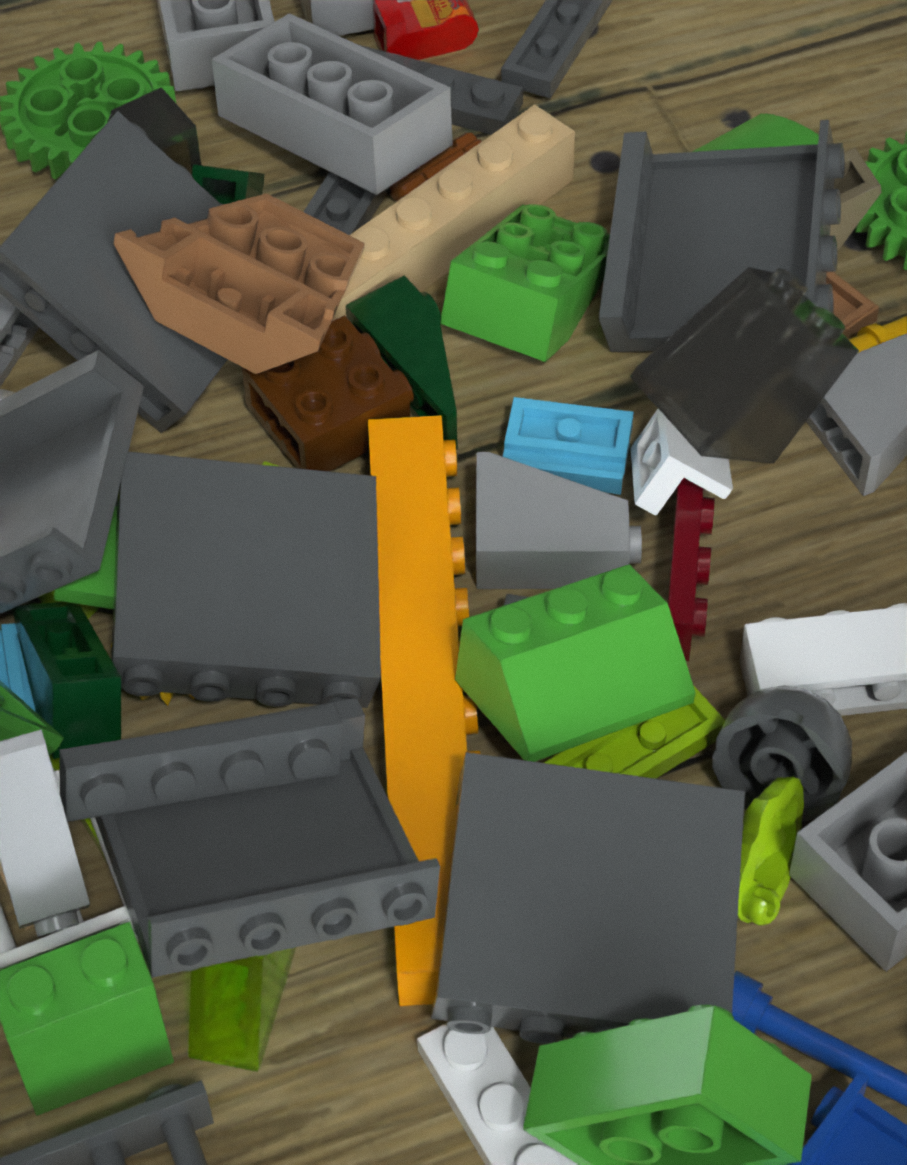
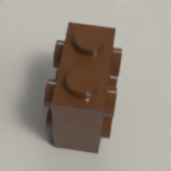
M345 315L331 322L317 352L258 374H254L242 367L248 408L296 468L331 471L369 451L368 420L410 417V403L413 402L414 395L407 378L401 371H392L381 358L380 351L373 338L366 332L360 334Z

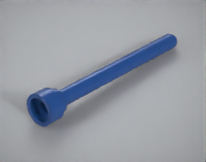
M739 971L734 973L732 1006L734 1020L752 1033L756 1034L759 1030L852 1079L855 1078L859 1071H862L869 1076L867 1087L907 1107V1074L772 1005L773 997L762 991L763 983Z

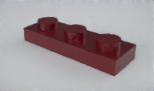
M683 478L677 490L668 606L685 660L689 661L692 636L705 637L708 599L695 598L696 584L708 585L711 547H700L699 541L700 534L712 535L715 498L703 497L702 487Z

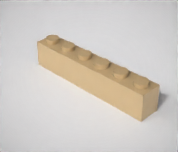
M534 104L350 234V236L365 243V246L332 321L344 315L346 316L347 304L403 275L422 292L449 272L451 260L522 204L541 205L574 180L575 131Z

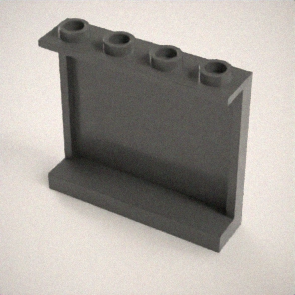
M117 111L0 245V294L76 360H80L100 350L140 382L144 388L138 414L162 433L187 414L228 359L155 321L113 244L115 233L131 229L136 233V237L152 234L161 230V224L164 220L177 218L186 224L207 219L209 208L224 204L219 203L200 186L185 167L175 163L157 147L141 127L131 123Z
M820 120L818 144L653 154L646 131L624 133L599 320L611 352L821 345L823 321L832 320L834 311L832 285L826 284L827 272H836L838 259L836 237L830 236L831 225L840 224L841 221L839 189H834V180L836 178H844L845 173L843 143H833L829 120Z
M100 350L0 400V614L100 570L144 388L140 382Z
M128 452L115 504L117 506L111 660L121 676V689L136 696H152L160 692L191 694L194 698L202 701H219L227 697L257 699L260 703L268 706H285L293 702L325 704L357 698L361 708H368L381 679L376 476Z
M357 698L197 726L203 727L335 705L344 722L340 770L337 776L95 817L151 978L182 971H192L205 966L252 956L267 955L285 949L328 940H338L346 936L398 925H408L417 921L435 918L440 864L437 858L418 861L363 748L365 714Z
M466 752L458 783L456 805H458L437 990L432 1006L431 1019L447 1021L448 1028L461 1033L484 1034L488 1033L491 1027L520 1031V1037L530 1042L550 1044L563 1041L564 1037L572 1038L573 1035L579 1032L597 1033L627 1026L635 1019H657L687 1012L690 1007L695 1005H714L732 1014L745 791Z

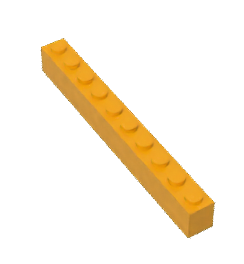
M442 415L368 420L371 476H376L380 661L387 795L418 861L437 858L440 864L435 918L417 921L408 925L394 926L399 1006L433 1004L435 1000L458 811L456 800L459 777L466 752L481 754L480 750L467 751L466 735L478 734L477 705L468 695H463L461 686L455 681L460 645L458 627L462 626L463 619L469 618L467 588H455L454 575H465L463 537H451L450 525H461L459 487L447 488L446 477L457 476V455L455 440H443Z

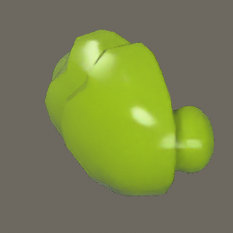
M776 778L759 797L752 801L744 813L738 919L748 924L753 922L758 926H764L771 923L779 913L780 901L788 888L797 832L802 829L804 809L803 786L798 778Z

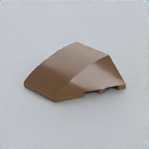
M267 193L209 208L207 219L186 224L177 218L164 220L161 224V230L152 234L136 237V233L131 229L115 233L113 243L155 321L254 374L319 350L365 246V243Z

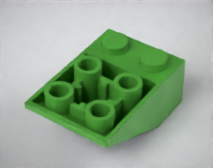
M522 204L451 260L440 324L546 362L569 341L604 281L610 234H607V230L604 227L595 223H576L555 216V212L546 206Z

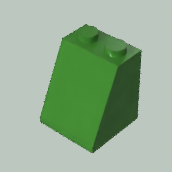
M130 922L0 970V1021L36 1116L174 1063L155 987Z

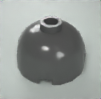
M786 685L770 687L754 692L739 702L729 713L716 738V750L712 756V765L722 788L745 791V809H748L752 801L759 797L776 778L795 777L800 779L804 793L802 822L814 821L837 803L848 781L852 765V740L841 714L825 698L804 688Z

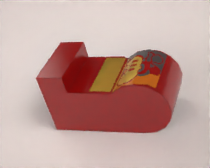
M373 0L374 38L381 51L422 60L466 49L474 42L478 35V24L467 0H411L400 3L397 0Z

